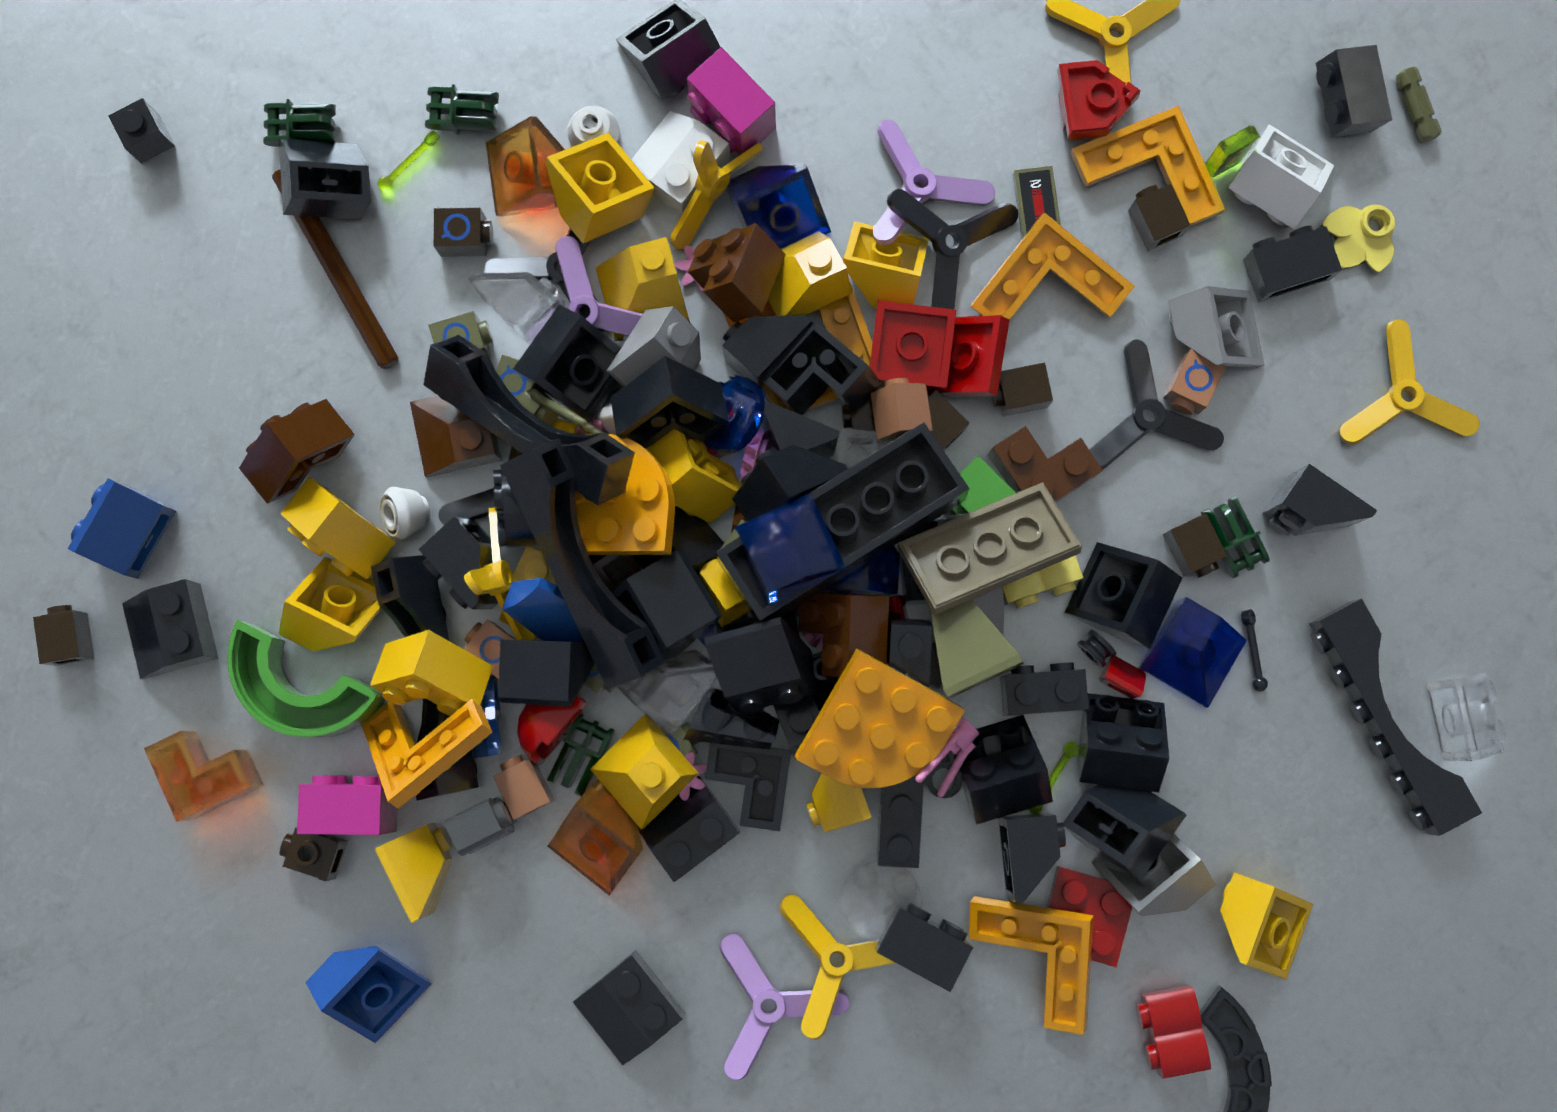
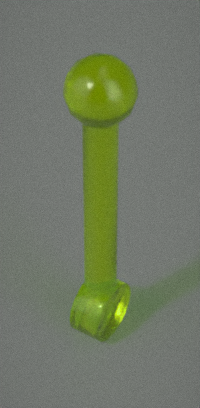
M434 130L429 132L425 136L424 141L388 176L380 177L377 183L379 189L383 191L390 190L393 185L392 182L428 147L434 146L439 141L440 136Z
M1069 741L1063 745L1064 754L1049 776L1051 788L1069 759L1079 754L1080 748L1076 742ZM1043 805L1031 808L1029 811L1033 814H1038L1043 810Z

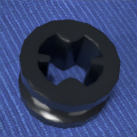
M1091 629L1087 633L1088 639L1086 641L1080 640L1077 645L1093 663L1103 668L1106 665V658H1113L1117 653L1100 634Z

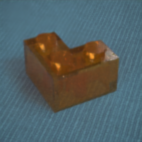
M179 731L144 748L176 822L194 820L264 786L249 750H232L209 761L196 731Z

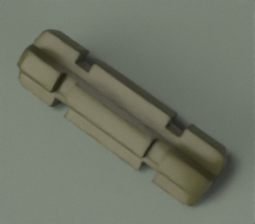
M1416 67L1404 69L1396 75L1400 91H1405L1402 97L1412 123H1417L1418 127L1415 128L1419 141H1431L1437 138L1442 130L1438 120L1432 118L1435 112L1425 86H1420L1419 84L1422 81L1419 70Z

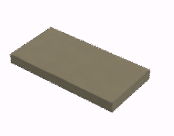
M1042 482L898 542L897 549L932 613L936 615L1080 554L1082 545Z

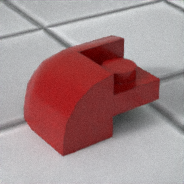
M578 693L571 707L529 704L524 706L518 717L517 736L521 749L535 765H542L567 736L565 731L589 704L581 697L580 693Z

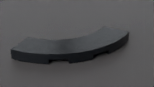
M1218 985L1201 1008L1200 1015L1202 1024L1217 1042L1226 1065L1228 1091L1223 1112H1268L1272 1082L1267 1052L1264 1050L1255 1024L1245 1009L1230 993Z

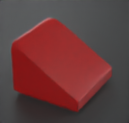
M1114 656L1113 658L1110 657L1099 679L1101 683L1133 699L1141 697L1144 691L1146 673L1123 659Z

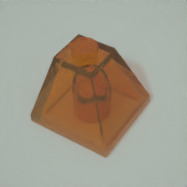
M530 116L485 142L496 216L503 217L558 207L545 161L548 156L565 149L538 117Z
M599 779L575 803L547 846L609 896L643 850L638 825Z

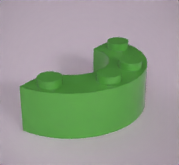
M241 620L236 621L228 645L227 663L230 681L243 707L252 717L266 727L279 733L297 737L335 736L360 726L385 702L382 692L370 687V684L355 676L344 674L332 688L319 695L308 696L301 694L289 684L282 671L281 654L285 640L252 623Z

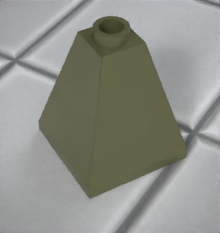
M969 600L936 615L931 611L942 685L946 697H955L1024 664L1020 654L973 600Z

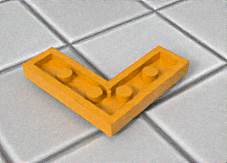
M1179 105L1071 150V157L1085 188L1156 159L1167 185L1171 184L1189 221L1190 227L1216 217L1225 211V207Z
M1043 213L971 303L970 307L981 316L1002 315L1010 320L1050 270L1104 315L1111 317L1135 286L1050 216Z
M851 285V294L819 308L818 312L824 328L870 366L872 339ZM763 383L769 402L791 410ZM826 389L806 412L839 401L840 399Z
M473 699L464 704L416 745L403 710L398 704L388 701L361 724L387 801L397 809L418 795L422 789L443 772L447 771L454 763L492 733L482 706Z
M974 896L970 901L969 939L1048 953L1044 1028L1079 1035L1085 1034L1088 1020L1094 915Z

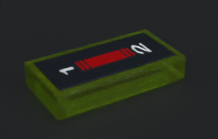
M1249 125L1219 142L1205 162L1211 178L1220 175L1244 160L1261 137L1254 125Z

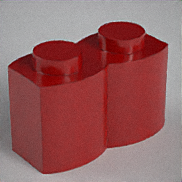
M1187 984L1142 993V1004L1136 1005V1012L1141 1029H1148L1151 1045L1145 1046V1054L1150 1070L1156 1069L1158 1075L1163 1079L1211 1070L1208 1046L1202 1028L1201 1015L1194 988Z

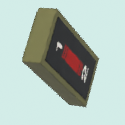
M1053 166L1014 170L1013 180L1021 239L1024 238L1043 213H1046L1061 225Z

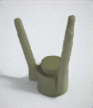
M537 387L527 390L519 399L523 407L549 425H552L559 415L589 434L602 433V431L589 424L576 413L556 403Z

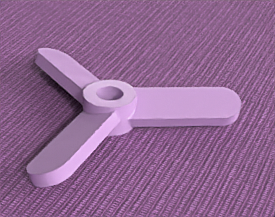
M883 120L877 127V133L904 181L902 189L921 204L929 199L985 205L993 200L995 189L988 181L934 175L930 170L921 167L901 129L894 121ZM914 183H919L924 188H919ZM888 207L873 229L874 240L880 245L891 244L898 237L907 222Z
M570 236L560 238L556 243L555 251L570 301L568 309L580 314L581 308L588 305L590 315L586 320L596 328L629 336L643 314L602 304L595 300L577 240Z
M730 934L721 940L720 952L753 1003V1009L724 1065L725 1073L730 1079L741 1080L748 1075L774 1022L784 1017H804L812 990L779 992L774 989L743 939L736 934ZM839 990L831 1015H841L849 1008V998L843 990ZM770 998L776 1002L777 1005L773 1011L766 1012L761 1008V1003L765 999Z

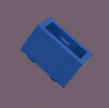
M108 478L105 484L100 485L95 490L91 498L92 507L85 519L80 520L75 525L71 533L72 542L68 550L124 576L138 579L174 517L176 510L137 489Z

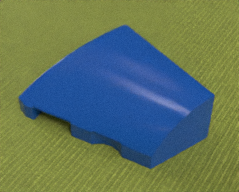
M543 578L511 583L502 608L505 613L542 641L584 642L556 584Z
M490 675L480 706H482L492 733L473 748L474 758L502 754L497 716L502 715L498 698L497 677Z

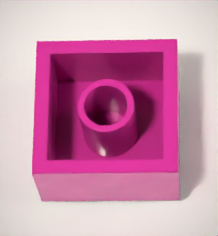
M722 47L687 77L689 90L687 97L692 106L690 112L696 120H699L705 126L709 124L718 133L717 135L729 143L730 154L735 151L740 156L757 143H761L776 130L775 101Z
M347 775L312 776V783L299 784L297 834L382 835L397 832L398 809L387 801L379 776H353V783H347Z

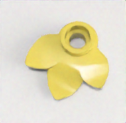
M1376 204L1369 205L1362 210L1352 206H1344L1330 213L1322 222L1321 226H1327L1328 232L1337 237L1333 245L1342 269L1352 268L1366 261L1372 270L1379 273L1392 261L1395 249L1390 236L1395 229V218L1388 208ZM1369 220L1378 222L1380 227L1378 231H1374L1369 227Z

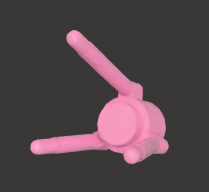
M963 716L960 718L939 755L924 766L915 777L916 782L921 783L948 752L955 755L959 751L937 791L938 797L945 795L965 758L976 747L972 741L979 735V732Z

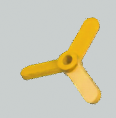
M1047 0L1045 11L1051 17L1098 38L1100 45L1105 50L1106 66L1110 68L1109 72L1123 82H1130L1132 84L1129 39L1176 9L1181 0H1145L1122 16L1116 15L1109 18L1071 0ZM1109 31H1118L1121 37H1113Z
M703 140L697 143L693 156V162L698 172L695 182L696 190L670 235V243L676 249H684L685 245L691 243L714 200L728 186L730 176L763 152L765 148L760 142L722 168L717 165L710 143Z
M1403 319L1389 322L1386 327L1392 387L1386 395L1345 422L1340 428V439L1348 445L1359 444L1390 421L1407 412H1413L1463 436L1475 434L1480 426L1476 415L1425 392L1422 385L1416 381L1410 327ZM1402 390L1407 391L1409 393V402L1403 400V398L1401 397Z
M489 508L493 563L484 565L480 569L470 570L464 575V580L476 595L489 593L491 596H495L502 609L511 583L514 582V577L507 561L501 560V548L498 544L497 511H495V508ZM503 611L516 640H534L535 635Z
M787 895L780 902V913L819 959L820 970L801 1023L803 1034L809 1039L817 1040L826 1032L845 974L848 971L893 964L895 962L876 952L875 947L879 940L852 945L837 943L800 897ZM833 953L839 954L842 957L843 964L839 968L832 966L829 961L830 955Z

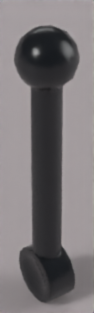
M1252 609L1243 610L1241 620L1246 626L1255 676L1252 681V687L1256 691L1262 692L1268 687V682L1262 675L1254 629L1256 616Z

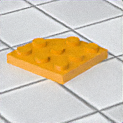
M608 434L635 452L625 493L597 506L575 490L576 515L581 537L588 555H671L675 499L673 487L666 470L661 467L650 451L628 438L622 439L616 435Z
M856 649L797 750L795 758L818 772L849 786L882 788L896 785L917 775L924 766L939 755L965 709L874 657Z

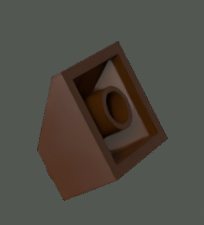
M439 396L410 402L426 478L502 461L498 439L495 434L476 421L469 419L466 414L450 403L442 400Z

